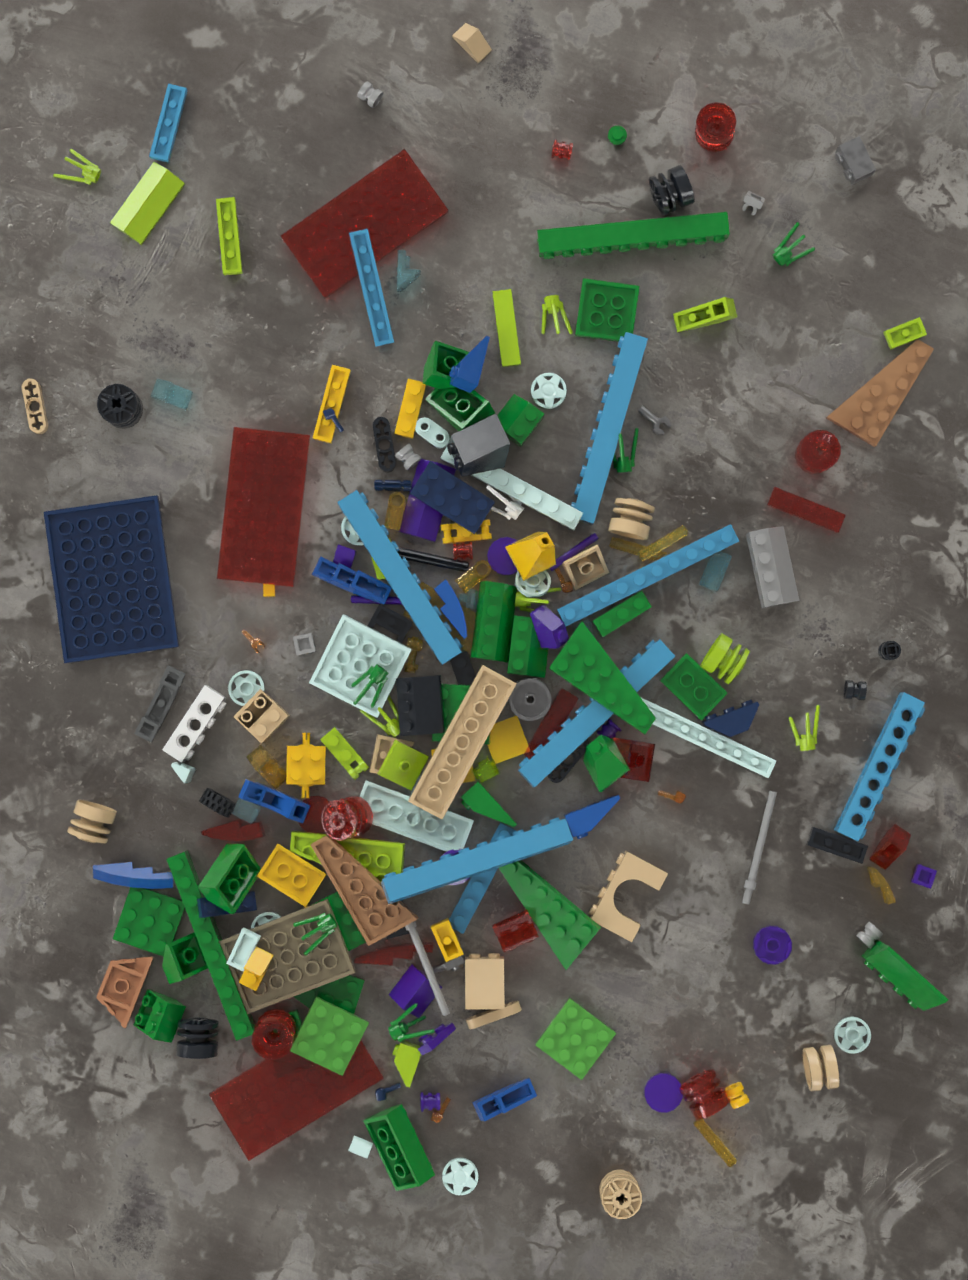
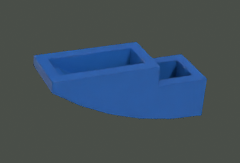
M444 580L434 588V591L445 603L440 610L462 638L466 639L467 628L462 607L448 581Z
M527 1078L472 1103L479 1119L485 1122L500 1113H506L535 1098L537 1094L530 1078Z

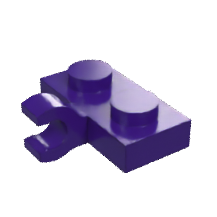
M452 1022L446 1026L441 1024L435 1029L433 1036L431 1034L421 1036L418 1039L419 1042L422 1041L423 1043L418 1048L421 1055L432 1051L456 1029Z

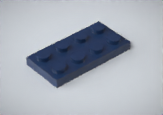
M431 461L410 492L412 496L474 535L495 503L489 497Z

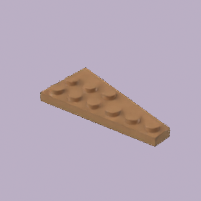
M917 339L828 415L826 419L876 447L934 348Z
M329 834L310 844L368 946L419 918L402 901L388 905L381 882Z

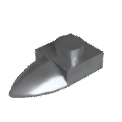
M462 955L448 962L444 961L432 967L433 972L437 973L450 969L456 971L463 967L462 964L465 963V958Z

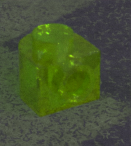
M489 758L479 761V766L473 769L474 776L481 783L500 774L494 760H489Z

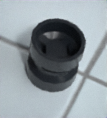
M886 641L880 644L878 654L884 660H894L900 656L901 647L895 641Z
M846 680L844 684V699L857 698V700H865L867 683L864 681L854 683L853 680Z

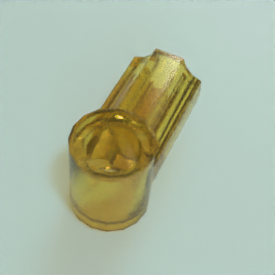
M394 492L388 499L389 503L384 526L388 529L400 531L407 500L402 493ZM395 496L402 497L403 502L400 506L393 505V498Z
M480 560L458 577L455 582L464 593H467L490 575L491 566L487 561ZM479 565H486L488 572L484 575L477 572Z

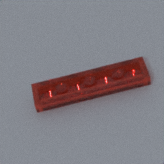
M777 487L773 488L767 503L770 507L839 533L846 516L843 513Z
M563 688L560 689L523 755L531 758L535 755L533 750L540 744L544 746L548 743L547 738L554 731L558 733L561 730V725L568 718L579 699L578 697Z

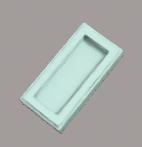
M242 928L226 964L244 972V966L256 948L261 935Z

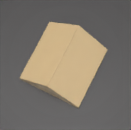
M598 545L562 563L575 590L609 573Z

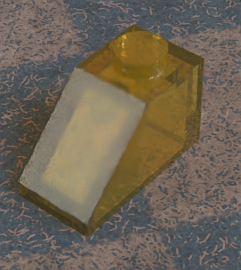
M259 745L247 756L253 768L275 789L286 781V771L262 745Z

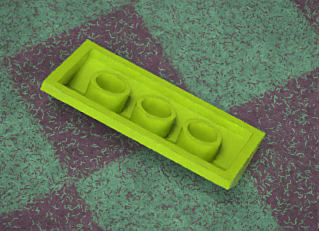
M153 162L110 224L142 245L185 183L168 169Z

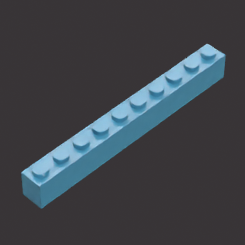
M628 332L625 333L624 337L620 336L617 346L621 348L620 353L614 356L612 366H615L613 374H609L607 384L610 387L608 392L604 391L601 403H605L603 411H598L596 421L599 422L598 428H593L590 438L594 440L592 448L588 447L585 458H588V462L581 469L582 483H577L574 495H578L576 503H571V507L583 512L580 521L594 524L618 443V435L621 433L648 338Z
M357 490L338 501V506L441 665L445 664L462 652L460 650L462 648L461 643L457 638H452L450 634L452 630L447 622L443 623L439 616L442 614L437 606L432 607L430 604V595L426 589L421 590L418 585L421 583L415 573H410L408 561L405 557L401 558L399 556V547L395 541L390 542L388 539V530L384 525L380 526L377 522L379 517L373 508L370 510L366 505L369 501L364 493L359 494Z
M730 524L557 609L566 627L739 542V539Z
M660 639L656 642L652 640L645 647L646 652L642 655L638 653L631 660L633 662L632 665L628 668L624 666L620 670L636 692L675 657ZM590 698L591 703L586 707L582 705L575 712L577 714L576 717L572 720L568 718L561 725L563 727L562 730L558 733L554 731L547 738L548 743L544 746L540 744L533 750L535 755L530 759L526 757L519 763L521 768L517 771L532 787H536L614 713Z
M559 817L548 821L549 824L544 826L541 823L530 827L531 830L526 832L523 829L513 832V836L508 838L505 835L495 838V842L490 844L487 841L476 845L477 848L472 850L469 847L458 851L459 854L451 856V854L443 855L436 862H433V860L425 861L418 868H414V866L403 869V873L397 875L395 872L386 874L381 884L388 905L568 845L573 841L566 818L562 820Z

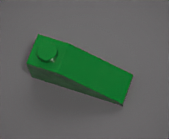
M479 781L461 796L463 799L461 803L468 811L472 809L474 812L512 827L517 825Z

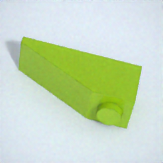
M723 297L674 313L673 316L677 332L679 333L737 318L734 300Z

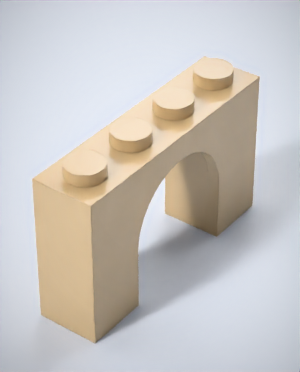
M625 850L624 854L620 853L616 860L618 866L615 871L611 870L607 877L609 882L606 888L602 887L598 894L600 899L597 905L593 904L589 914L591 915L590 918L600 926L632 942L641 925L616 909L614 905L616 888L626 880L635 879L660 890L668 873Z

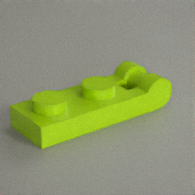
M336 727L320 739L354 780L360 777L359 774L362 771H367L370 768ZM356 760L359 765L353 769L350 764Z

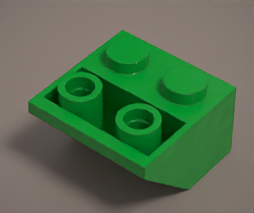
M147 989L133 1025L153 1040L172 1043L178 1028V1021L181 1020L186 1006L174 998Z

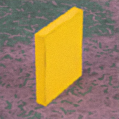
M263 583V597H275V583Z

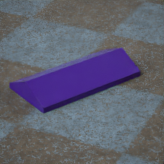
M424 459L418 461L412 489L430 461ZM433 462L450 474L455 475V468ZM409 493L398 532L435 542L443 515Z

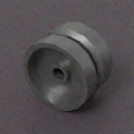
M526 677L517 681L509 697L511 710L517 717L523 720L534 721L541 719L551 707L552 698L549 688L538 678ZM528 696L534 697L532 703H528V700H526Z

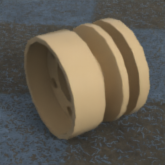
M616 498L614 504L622 508H613V512L620 515V518H611L608 531L628 538L647 540L650 527L643 524V521L652 520L653 517L645 513H654L655 507L637 499Z
M77 800L74 813L80 816L81 819H71L70 823L78 827L70 826L67 832L83 841L107 843L108 837L102 834H110V830L104 827L103 824H113L117 811L90 801Z
M613 1170L607 1173L601 1180L599 1186L601 1203L604 1210L611 1217L628 1219L638 1212L642 1204V1193L636 1178L630 1172ZM621 1194H624L625 1197H622V1200H619L618 1197H620Z

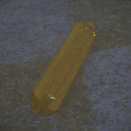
M684 525L678 527L638 552V557L641 561H645L688 534V530Z
M701 1117L697 1118L693 1123L694 1126L728 1167H732L737 1162L736 1158Z

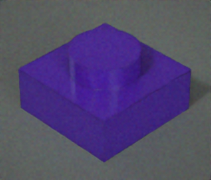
M917 864L911 882L931 889L937 870Z

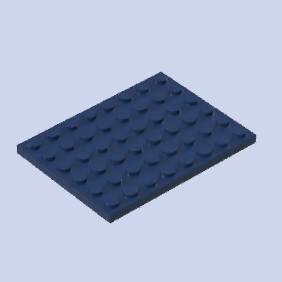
M155 495L44 511L64 663L179 647L159 496Z

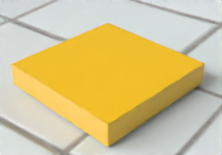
M517 716L495 723L490 731V744L488 748L494 764L530 752Z

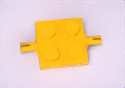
M302 733L301 745L287 746L286 785L302 787L301 798H305L306 791V799L310 798L309 787L325 785L326 746L310 744L311 733H307V740L306 733Z

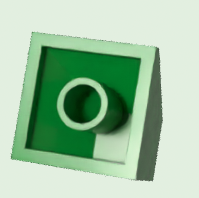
M435 341L424 366L422 384L438 389L456 388L450 385V371L469 352Z
M600 735L587 745L583 762L599 792L604 791L630 770L613 739Z
M194 932L165 946L162 967L169 984L182 981L208 969Z

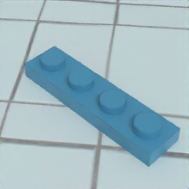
M168 84L149 155L151 159L169 163L188 92L187 88Z

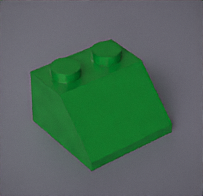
M513 394L497 416L507 437L521 447L542 421L544 413L530 402Z

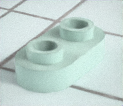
M426 417L420 418L417 421L416 433L424 440L439 449L445 448L449 444L450 437L445 429ZM427 424L428 429L422 430L421 425ZM438 435L444 437L442 441H438L436 438Z

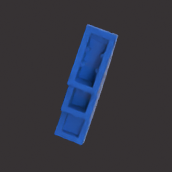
M323 557L318 559L311 574L341 589L383 605L392 589L391 586L360 570L356 572L340 563L337 565Z
M132 862L93 865V878L100 881L132 888H173V875L171 872L153 874L152 867L133 869Z

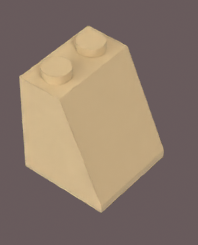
M479 953L469 954V957H465V1009H505L504 956H500L499 953H490L488 957H481Z

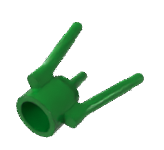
M796 222L780 245L773 250L775 253L772 256L780 266L784 264L788 266L793 261L815 251V247H812L791 258L793 255L791 250L806 237L805 235H802L789 247L785 246L783 248L799 226V222Z
M635 428L630 460L629 456L625 457L622 434L619 433L618 435L620 457L616 458L615 453L613 457V465L617 469V473L632 472V467L635 466L634 459L638 428Z
M378 664L375 667L371 666L366 673L351 685L355 687L369 676V683L353 704L357 705L373 683L379 684L381 682L371 703V708H374L384 684L388 680L386 676L389 673Z
M324 912L319 916L293 923V926L296 927L320 920L317 922L318 927L302 936V940L319 931L325 932L304 952V955H308L328 935L335 932L334 928L338 926L331 913L326 915Z
M416 1003L396 1020L390 1022L391 1026L388 1027V1030L393 1040L401 1042L405 1039L435 1032L434 1029L406 1035L409 1032V1027L426 1019L424 1015L407 1024L400 1022L418 1006Z

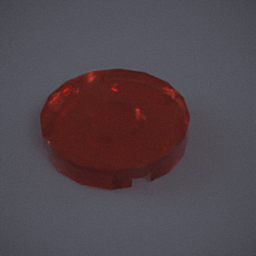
M318 795L304 799L303 802L309 804L310 808L304 822H298L301 828L306 832L318 834L328 830L335 819V809L332 803L325 797Z

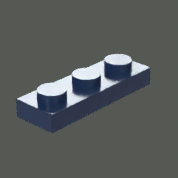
M255 891L247 893L235 913L257 910ZM205 897L197 899L199 918L230 914L208 901Z

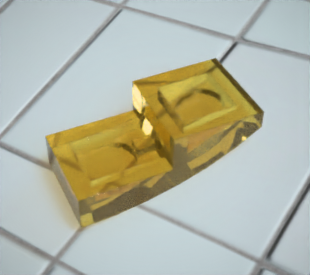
M872 866L867 867L871 884L874 887H880L884 903H896L892 890L882 874Z

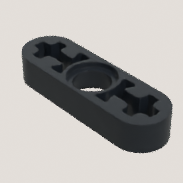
M378 417L373 422L378 464L383 472L389 473L396 467L391 428L388 419ZM380 421H383V424H387L384 427V433H389V436L377 438V435H381L380 429L376 428ZM381 440H388L390 442V447L387 450L379 448ZM392 452V455L388 454V459L390 462L393 461V464H390V468H386L385 465H382L385 462L384 455L380 457V453L387 454Z
M588 739L583 743L585 747L579 748L576 751L580 753L578 757L574 752L571 753L574 757L572 764L566 765L563 761L561 762V765L568 769L566 772L563 769L560 771V778L556 777L553 779V774H548L550 781L559 783L567 776L585 753L586 747L589 745Z

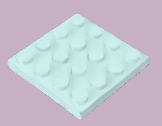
M343 614L309 683L378 718L380 712L377 708H383L396 682V678H398L412 649ZM380 665L389 674L386 676L388 680L384 684L374 708H371V703L381 682L379 684L373 683L357 705H354L353 702L369 683L370 679L367 676L355 687L351 686L352 683L366 673L371 666Z

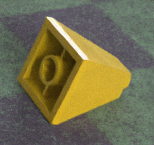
M535 532L505 547L523 581L556 565L555 545L547 532Z

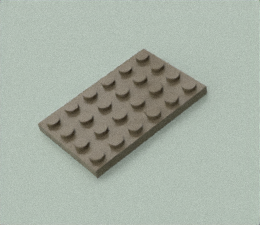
M328 899L249 929L261 935L257 947L274 956L257 991L240 984L239 981L243 971L229 965L248 1014L356 972L339 926L334 928L335 932L328 935L308 955H304V952L325 932L319 931L302 940V936L318 927L317 922L320 920L296 927L293 926V923L319 916L324 912L326 915L331 913L335 919ZM240 933L219 941L227 961Z

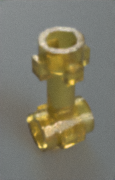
M412 636L407 638L406 646L412 650L408 657V663H405L403 666L405 668L404 672L416 673V670H418V665L415 664L417 650L421 651L423 640L419 639V637Z

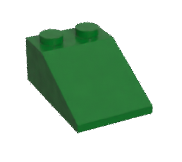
M457 387L435 388L425 398L457 431H461L495 414L490 402L475 390L468 393Z

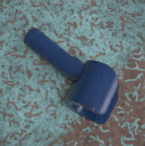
M332 408L324 410L325 419H332L340 433L344 431L336 418L334 410Z
M400 1083L391 1087L376 1089V1100H386V1093L401 1088Z

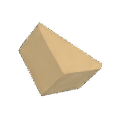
M467 23L452 35L455 41L478 64L492 51L480 30Z

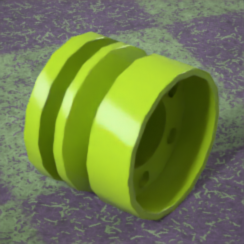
M721 633L707 652L700 667L709 673H713L719 668L717 678L721 679L727 673L724 682L729 684L742 671L750 650L744 648L738 654L742 645L738 644L732 650L730 647L733 639Z

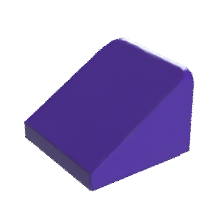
M337 545L333 563L337 565L340 563L351 569L357 551Z

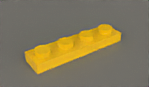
M336 365L331 366L313 439L332 444L336 425L332 419H325L323 411L332 408L336 418H339L351 372L350 369Z

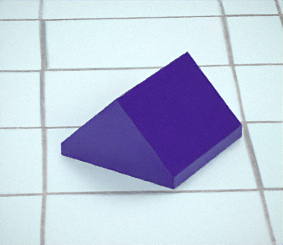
M413 964L410 965L389 993V996L405 1011L416 1003L418 1006L410 1014L420 1018L435 998L427 975Z

